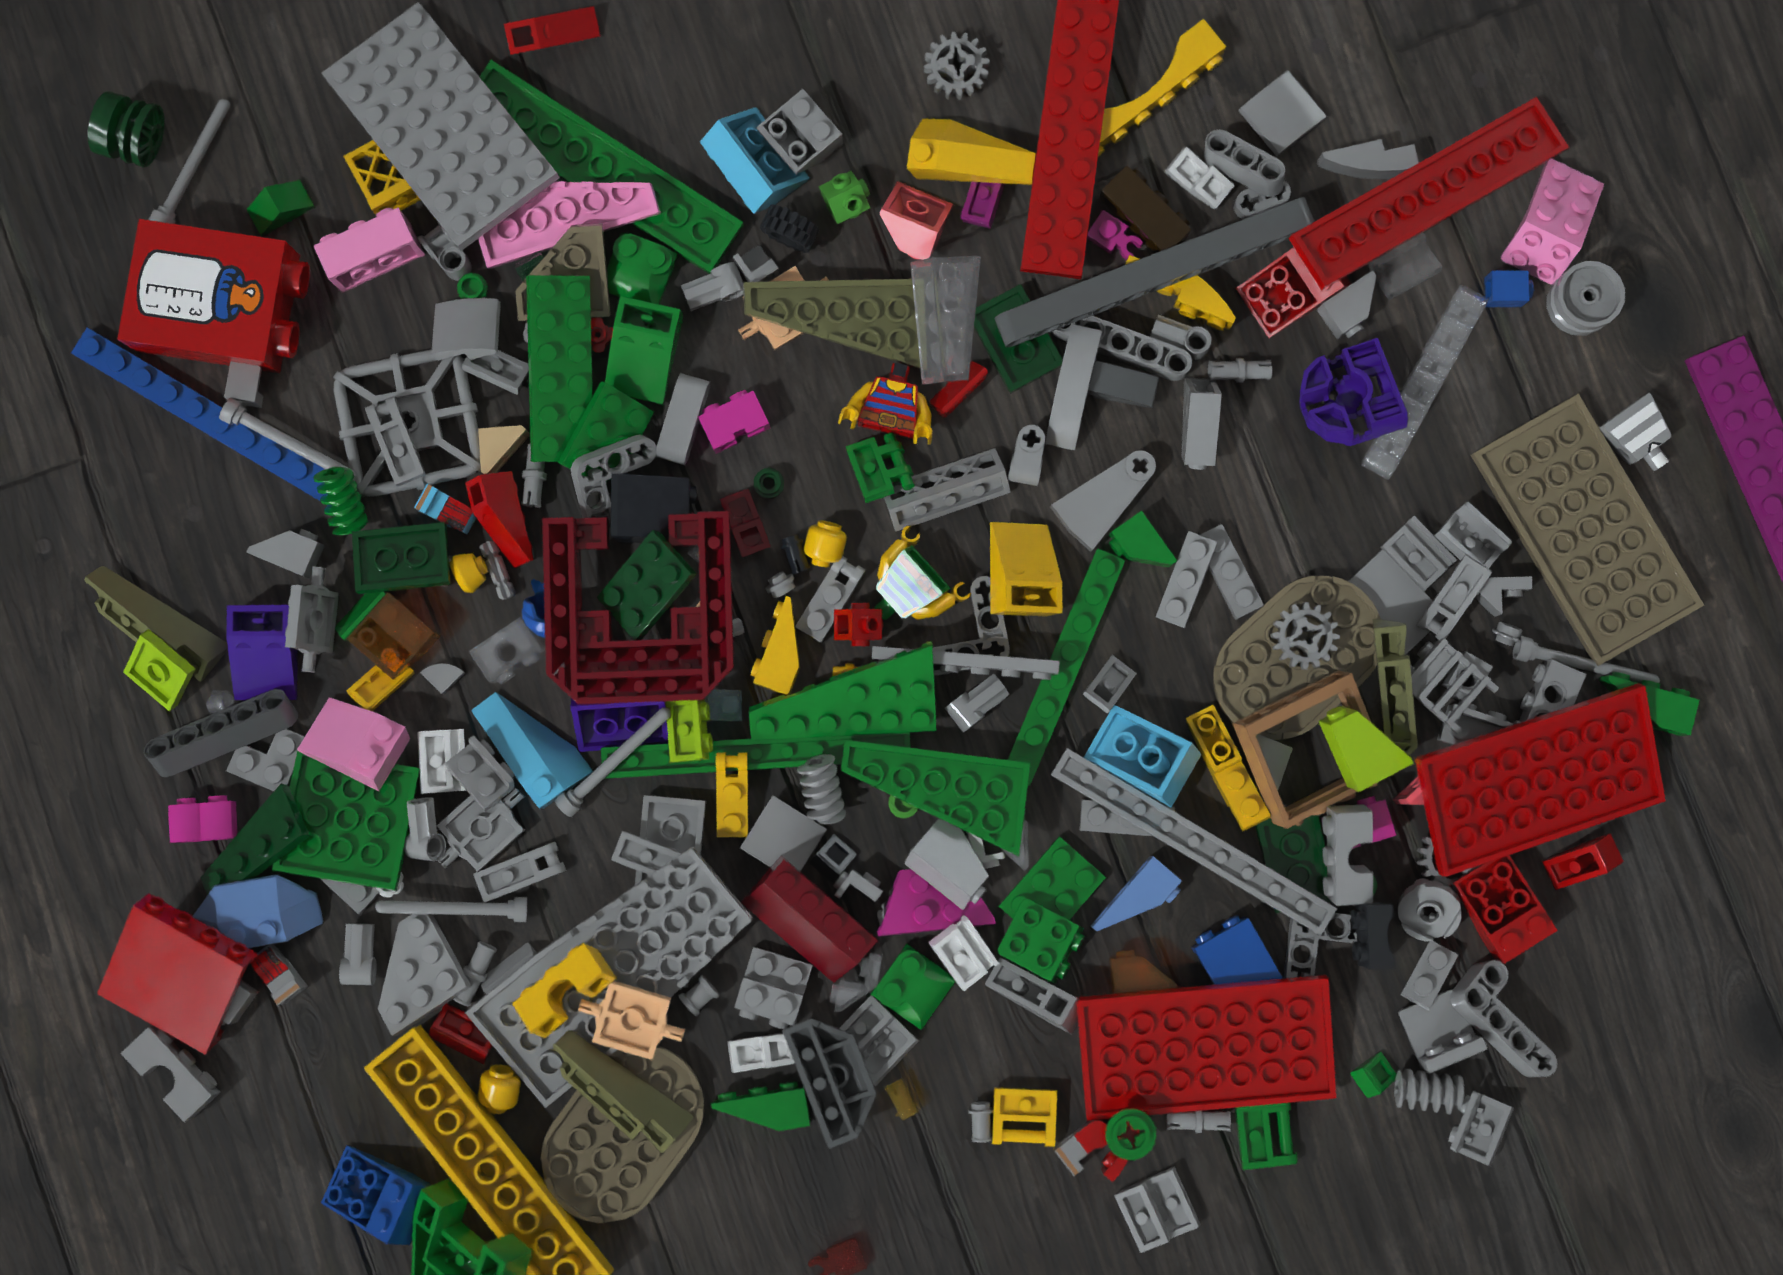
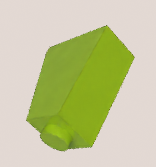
M1338 706L1329 710L1326 713L1327 716L1318 721L1347 787L1360 792L1413 764L1411 757L1356 710Z

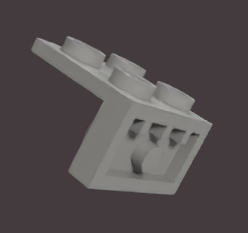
M1453 989L1438 994L1429 1010L1413 1004L1398 1011L1422 1070L1428 1073L1488 1049L1483 1037L1475 1035L1472 1026L1452 1006L1450 997Z

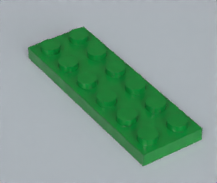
M528 275L526 276L531 462H558L592 399L590 276Z

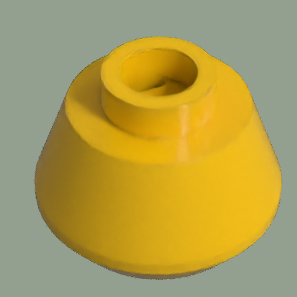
M473 553L454 555L449 563L456 581L466 593H474L486 580L485 574L489 572L481 556L475 557Z

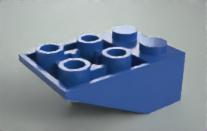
M346 1145L321 1204L386 1244L410 1245L412 1242L413 1213L420 1190L431 1186V1184L411 1172L350 1145Z

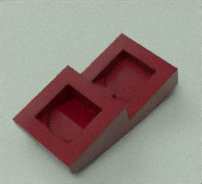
M748 488L720 498L724 511L730 512V527L742 558L771 547Z

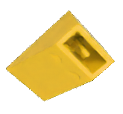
M990 522V614L1022 616L1061 614L1062 579L1048 525Z

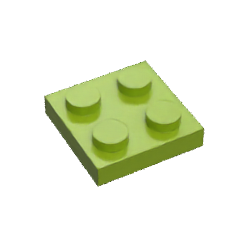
M148 629L140 634L123 673L170 712L178 706L196 668L168 646L163 639Z

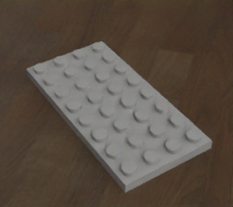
M419 2L322 72L326 81L460 251L559 179L557 172Z

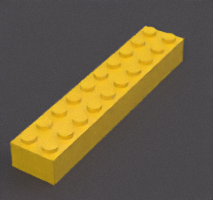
M421 1025L412 1028L364 1067L494 1234L500 1238L513 1233L533 1251L526 1271L527 1275H611L613 1273V1266L575 1218L562 1208L548 1190L544 1179L494 1116L487 1111L486 1107L479 1103L478 1096Z

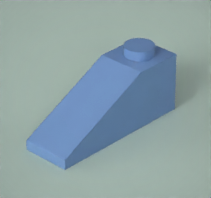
M1149 856L1090 926L1094 930L1099 931L1162 905L1164 901L1170 903L1181 890L1177 887L1181 880L1154 856Z

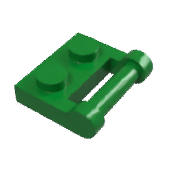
M1291 1103L1235 1107L1241 1167L1243 1170L1298 1163L1297 1153L1293 1152L1289 1117V1110H1292ZM1272 1112L1277 1113L1281 1154L1273 1155L1268 1114Z

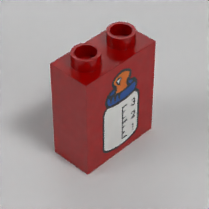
M139 219L117 340L136 352L230 366V361L257 365L262 368V371L280 373L283 357L294 358L298 349L300 337L298 322L289 321L293 297L303 299L307 294L310 280L308 262L300 261L301 255L284 240Z

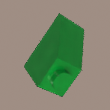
M1142 511L1109 534L1112 539L1109 541V545L1118 557L1123 555L1129 561L1168 568L1177 562V559Z

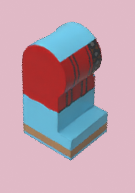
M428 483L414 507L423 514L439 522H445L450 528L453 527L465 534L469 533L476 519L470 507Z

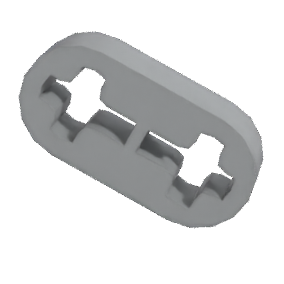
M1284 181L1283 194L1280 200H1277L1276 197L1266 199L1265 196L1250 188L1246 189L1237 196L1234 202V211L1238 217L1246 219L1285 204L1290 198V186ZM1244 198H1247L1249 202L1257 199L1260 201L1253 206L1252 211L1241 207Z

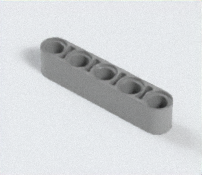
M1090 316L1072 323L1103 330L1098 354L1171 381L1181 380L1192 366L1191 356L1184 349L1101 318ZM1072 324L1068 328H1059L1050 332V334L1057 339L1067 342ZM1121 337L1126 341L1127 348L1117 350L1113 347L1111 340ZM1150 348L1155 352L1156 358L1151 361L1142 358L1140 350ZM1173 358L1180 359L1184 364V370L1174 371L1169 365V360Z

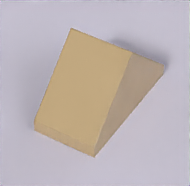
M522 425L479 428L481 472L483 474L497 473L530 436L527 429Z

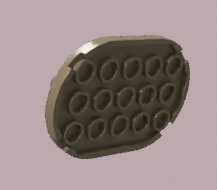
M1308 576L1282 588L1234 631L1218 652L1213 670V686L1219 706L1227 718L1234 723L1336 671L1352 673L1358 688L1371 675L1377 665L1373 619H1380V615L1373 602L1360 588L1334 576ZM1309 602L1310 610H1313L1316 605H1321L1320 614L1323 615L1330 612L1331 616L1328 622L1338 623V626L1332 629L1333 634L1340 635L1339 639L1332 640V644L1338 649L1335 652H1327L1330 656L1328 662L1320 658V667L1314 668L1311 662H1309L1307 670H1302L1299 662L1295 667L1291 668L1289 667V658L1282 661L1279 659L1283 653L1282 650H1273L1272 648L1275 644H1278V639L1270 637V634L1278 632V628L1273 625V622L1283 621L1280 616L1282 611L1291 614V605L1296 604L1299 610H1301L1303 603ZM1305 616L1309 623L1316 626L1320 625L1316 619ZM1292 620L1286 628L1285 638L1289 637L1293 630ZM1302 628V634L1298 635L1293 641L1306 640L1308 644V639L1312 635L1317 634V631L1311 633L1310 631L1304 632ZM1322 635L1317 644L1318 652L1324 645L1325 635ZM1296 647L1289 648L1293 653L1306 657L1302 650ZM1336 694L1259 734L1272 740H1281L1306 733L1315 727L1319 720L1326 717V713L1341 703L1339 696Z
M657 1046L653 1060L620 1050L615 1051L609 1056L693 1115V1120L663 1154L642 1131L631 1140L577 1090L550 1126L541 1151L544 1181L548 1190L562 1208L573 1216L589 1222L604 1223L624 1220L638 1213L653 1199L696 1139L704 1116L703 1091L696 1074L687 1062L666 1048Z

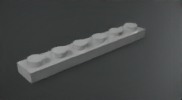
M873 646L872 660H876L879 663L895 657V654L905 650L909 652L914 649ZM933 651V665H939L942 672L958 673L959 667L971 668V674L989 675L990 670H1002V676L1020 677L1021 672L1033 673V679L1051 680V675L1059 673V661Z

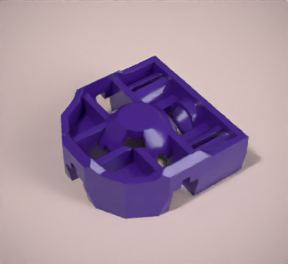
M1378 338L1342 349L1341 355L1335 356V359L1331 361L1330 358L1326 359L1325 355L1317 357L1304 370L1300 390V409L1307 427L1325 441L1353 446L1407 428V410ZM1344 366L1347 375H1343L1341 380L1333 379L1331 370ZM1374 376L1377 378L1382 394L1373 398V385L1370 379ZM1334 389L1338 394L1335 401L1329 398L1330 393ZM1324 401L1325 406L1307 411V406ZM1363 415L1368 431H1365L1360 436L1359 434L1354 435L1350 420Z

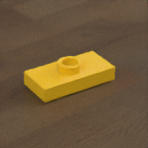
M392 650L346 691L361 708L373 711L415 673Z

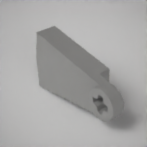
M1142 450L1135 451L1051 504L1050 508L1067 531L1092 552L1146 482L1152 477L1156 469V462L1150 453ZM1136 459L1138 462L1145 460L1147 462L1145 466L1147 473L1144 474L1141 471L1135 473L1132 470L1135 466L1133 460Z

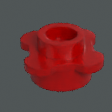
M593 317L591 319V346L596 353L604 352L605 347L609 345L612 339L613 328H608L603 323L601 317ZM597 332L601 333V336L598 338L595 337Z

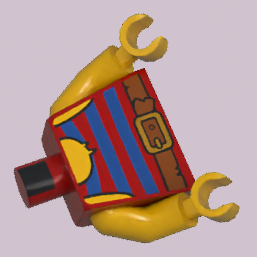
M892 363L889 378L876 376L874 382H866L851 397L848 405L841 410L838 424H841V421L844 419L850 420L852 422L850 429H854L858 422L859 427L885 433H895L898 436L911 438L914 444H917L919 437L927 438L928 445L932 443V415L927 400L922 393L918 392L917 385L907 383L910 367L904 364Z

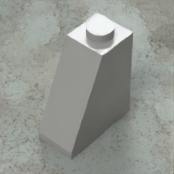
M1185 378L1181 456L1184 465H1189L1188 467L1192 469L1202 470L1206 469L1207 466H1215L1222 397L1216 380L1209 381V379Z
M938 819L915 845L904 863L962 910L970 901L976 904L987 890L983 887V884L988 878V874L962 829L941 819Z

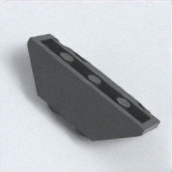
M813 1018L783 1029V1035L828 1148L830 1149L858 1138L877 1092L854 1034Z

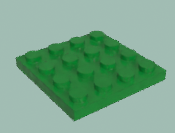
M297 750L289 788L310 837L276 861L272 866V870L397 891L405 855V841L410 830L407 801L416 799L420 781V768L395 764L380 791H377Z

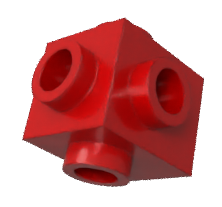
M851 603V609H834V640H851V646H870V640H882V609H870V603Z

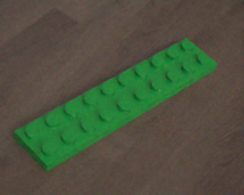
M490 60L480 75L481 80L561 179L563 178L567 182L651 183L661 214L631 224L700 269L711 274V271L717 267L743 228L744 222Z

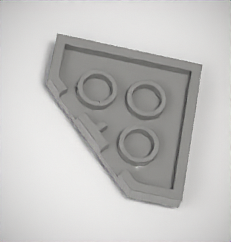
M411 914L398 923L378 1006V1011L392 1036H398L472 987L433 914Z

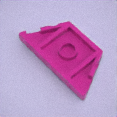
M908 869L900 870L897 873L893 885L894 889L888 899L885 908L887 910L877 933L878 936L945 930L951 924L955 925L962 920L960 917L963 915L970 920L974 927L996 923L995 918L982 898L976 904L970 901L962 910L917 873Z

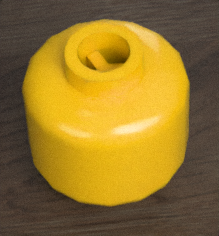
M819 520L817 524L808 528L804 553L812 558V564L828 568L830 563H836L841 560L847 540L845 532L841 530V525Z
M491 1066L480 1077L479 1103L486 1107L488 1112L493 1114H503L505 1110L512 1109L518 1103L521 1084L520 1077L510 1066Z

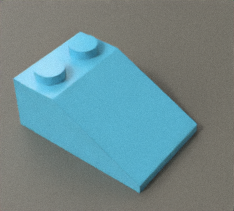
M1114 705L1083 758L1145 795L1172 807L1199 760L1201 753L1193 743Z

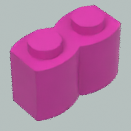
M227 795L209 796L208 802L196 803V798L177 799V805H168L170 843L234 839L238 834L236 802L227 801Z

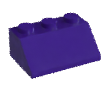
M571 698L570 707L579 752L599 751L601 748L620 747L656 712L666 707L665 702L577 704ZM667 720L640 745L669 744Z

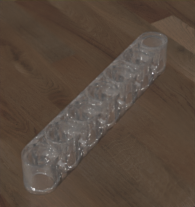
M1463 284L1458 287L1400 391L1407 410V428L1375 438L1365 454L1361 466L1386 480L1390 479L1488 302L1487 297Z

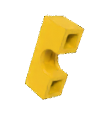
M583 943L570 950L568 957L558 965L549 968L544 973V977L536 984L524 989L520 997L512 1004L529 1032L546 1038L569 1019L562 1006L563 996L569 988L575 986L579 993L594 998L612 983L616 976L599 950Z

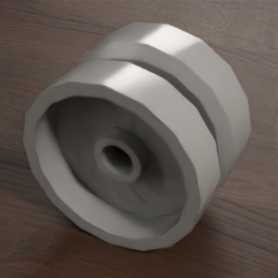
M1584 261L1573 265L1551 285L1547 294V311L1551 321L1560 330L1571 335L1586 336L1597 332L1620 314L1625 303V287L1621 277L1612 267L1599 261Z

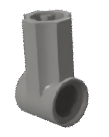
M735 262L720 265L714 268L711 274L681 285L691 311L719 300L729 301L743 295V280Z
M1158 315L1150 335L1152 338L1184 349L1190 354L1192 360H1199L1205 357L1212 340L1208 330L1203 327H1191ZM1197 337L1202 339L1205 346L1202 349H1193L1188 341L1191 338Z
M992 674L969 693L965 692L945 707V710L964 733L985 717L984 714L1002 702L1009 693L995 674Z
M425 797L407 801L410 833L405 841V854L411 859L440 860L446 851V841L441 834L437 833L434 799Z
M346 924L345 952L339 969V978L342 985H374L377 971L376 959L373 957L375 924Z

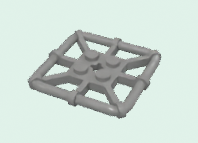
M432 349L402 356L399 353L392 354L388 359L350 366L341 372L337 371L333 376L335 379L334 395L341 426L339 436L340 440L344 441L348 466L357 473L355 481L358 486L357 491L361 497L380 496L417 488L419 491L423 490L427 483L432 485L465 478L475 474L477 471L480 473L479 434L475 415L478 409L477 404L473 403L467 372L462 369L464 360L461 355L443 359L425 386L406 389L403 368L437 361L431 355ZM453 365L461 405L438 410L434 391ZM393 370L397 391L375 396L351 379ZM346 387L358 393L375 406L385 403V399L395 396L403 418L405 419L404 415L407 413L412 418H416V422L412 424V428L408 429L418 455L421 450L441 447L466 463V465L426 473L425 476L401 486H396L394 481L373 484L386 464L381 451L363 478L356 438L374 434L371 424L353 428ZM390 414L381 417L382 424L392 421ZM463 415L471 457L443 439L440 419Z

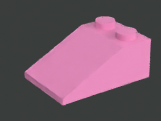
M329 697L297 750L380 791L410 741V736L406 727L378 713Z

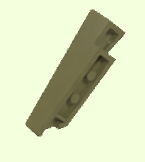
M101 566L85 576V582L98 593L99 599L95 602V605L100 614L136 643L140 634L150 629L196 668L193 676L200 682L205 679L227 652V642L107 567Z
M1373 619L1384 735L1407 755H1411L1418 748L1410 658L1409 655H1404L1406 623Z
M568 1030L553 1045L554 1050L562 1055L563 1064L560 1066L562 1077L631 1140L642 1131L663 1154L693 1120L692 1114L573 1031Z

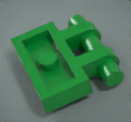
M895 433L886 434L884 436L886 444L879 447L874 437L845 446L865 503L895 494L892 483L896 481L901 482L905 491L915 487L912 479L914 475L912 468L906 464L903 456L905 450L902 443L897 441ZM887 458L892 459L894 468L887 470L883 460Z

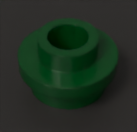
M773 468L760 470L754 478L755 491L763 498L772 499L777 497L784 488L782 474ZM768 478L775 481V485L771 489H766L763 486L764 481Z

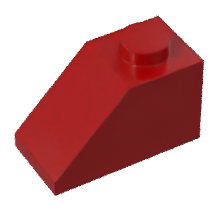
M1610 833L1583 842L1544 860L1543 864L1555 890L1609 873L1624 861Z

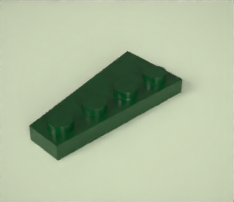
M280 784L200 877L207 895L214 885L257 877L310 837L288 785Z

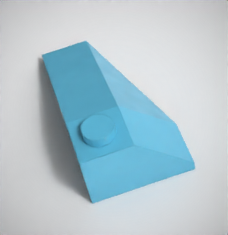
M493 693L471 710L539 809L548 807L560 794L572 789L593 772L575 746L565 741L499 693Z

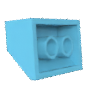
M756 107L719 119L700 141L709 157L714 160L727 181L732 184L753 214L768 209L772 204H777L809 179L804 171L795 174L757 130L756 127L765 118Z

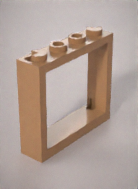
M1336 671L1233 723L1264 803L1271 814L1273 824L1287 829L1294 825L1300 826L1304 823L1303 819L1311 815H1320L1327 812V806L1338 801L1345 802L1351 800L1356 796L1358 791L1347 787L1342 778L1284 808L1255 736L1338 694L1342 706L1358 711L1370 721L1352 673ZM1376 783V784H1374V785H1372V786H1370V787H1368V788H1373V787L1378 786V785H1377V783Z

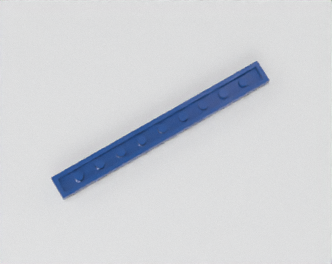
M86 328L72 350L71 354L320 501L321 497L325 495L318 493L316 488L321 483H317L313 479V476L325 470L324 468L243 424L230 425L219 419L222 410L221 406L91 329Z

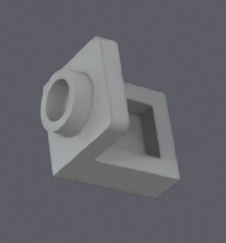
M853 869L850 874L843 871L834 884V887L838 889L835 896L839 899L849 884L856 887L875 902L883 892V890L878 888L881 884L878 879L868 872L862 876Z

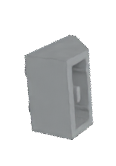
M804 89L800 90L756 127L795 174L820 164L843 145L842 133Z

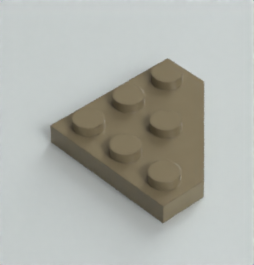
M603 223L571 225L529 275L590 276L591 317H609L611 311ZM525 278L515 291L518 321H527V282Z

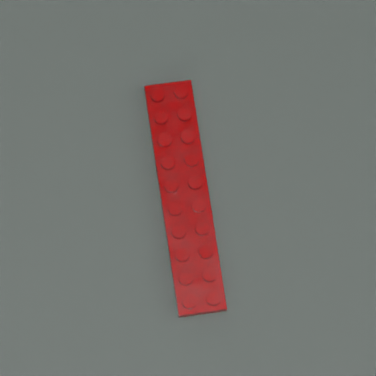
M1057 0L1020 271L1074 279L1082 278L1119 0Z
M1535 97L1293 233L1289 240L1320 289L1323 290L1546 163L1548 160L1560 155L1569 146L1538 98Z

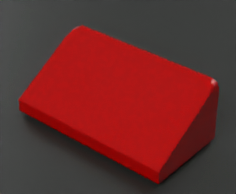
M974 361L969 362L930 400V405L943 418H946L987 378L988 370Z
M448 1003L443 1006L430 1028L429 1036L432 1039L482 1064L485 1063L493 1048V1045L466 1013Z

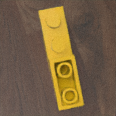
M1129 255L1125 265L1140 259ZM1198 275L1157 291L1166 296L1177 295L1173 307L1178 308V312L1181 315L1195 319L1196 316L1207 320V325L1218 330L1230 329L1236 319L1221 296Z
M1214 705L1187 717L1186 722L1227 807H1230L1241 830L1245 831L1269 819L1271 814L1242 763V757Z

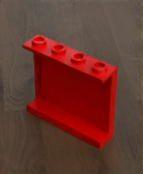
M148 893L133 905L97 994L206 1055L220 1041L224 1032L220 1027L247 966L257 957V953L248 949L243 943L236 942L221 934L216 928L209 927L196 920L189 913L169 905L162 898Z

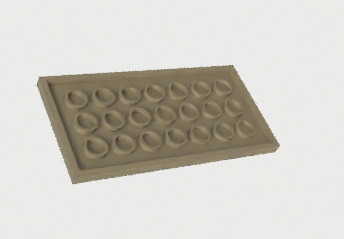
M1579 394L1471 454L1472 459L1580 642L1597 666L1704 606V603Z

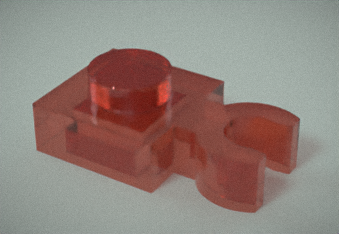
M856 1237L828 1247L826 1250L828 1258L814 1257L808 1262L809 1267L815 1265L823 1267L824 1271L820 1275H829L832 1272H835L836 1275H852L867 1269Z

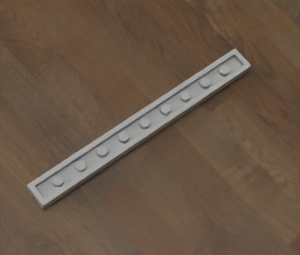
M1066 748L1051 773V776L1318 935L1323 934L1337 909Z

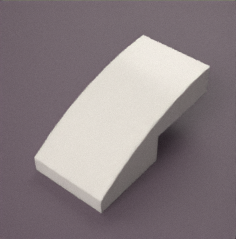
M1187 147L1180 151L1164 171L1188 192L1213 209L1219 206L1235 186L1213 165L1208 167Z
M783 1033L727 1041L732 1073L795 1064Z

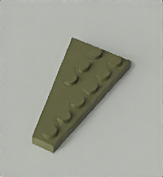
M926 279L743 283L744 315L930 371Z

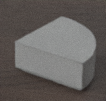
M443 663L431 665L420 672L443 695L465 674L460 668Z

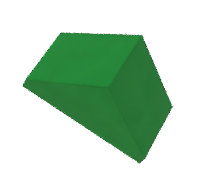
M297 180L264 187L246 210L263 237L310 211L315 206L301 181Z

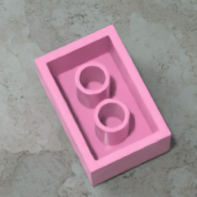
M399 208L383 209L376 214L377 217L367 222L364 220L357 221L348 227L349 230L338 235L337 233L328 234L320 239V243L314 245L328 279L342 293L425 255L410 221Z

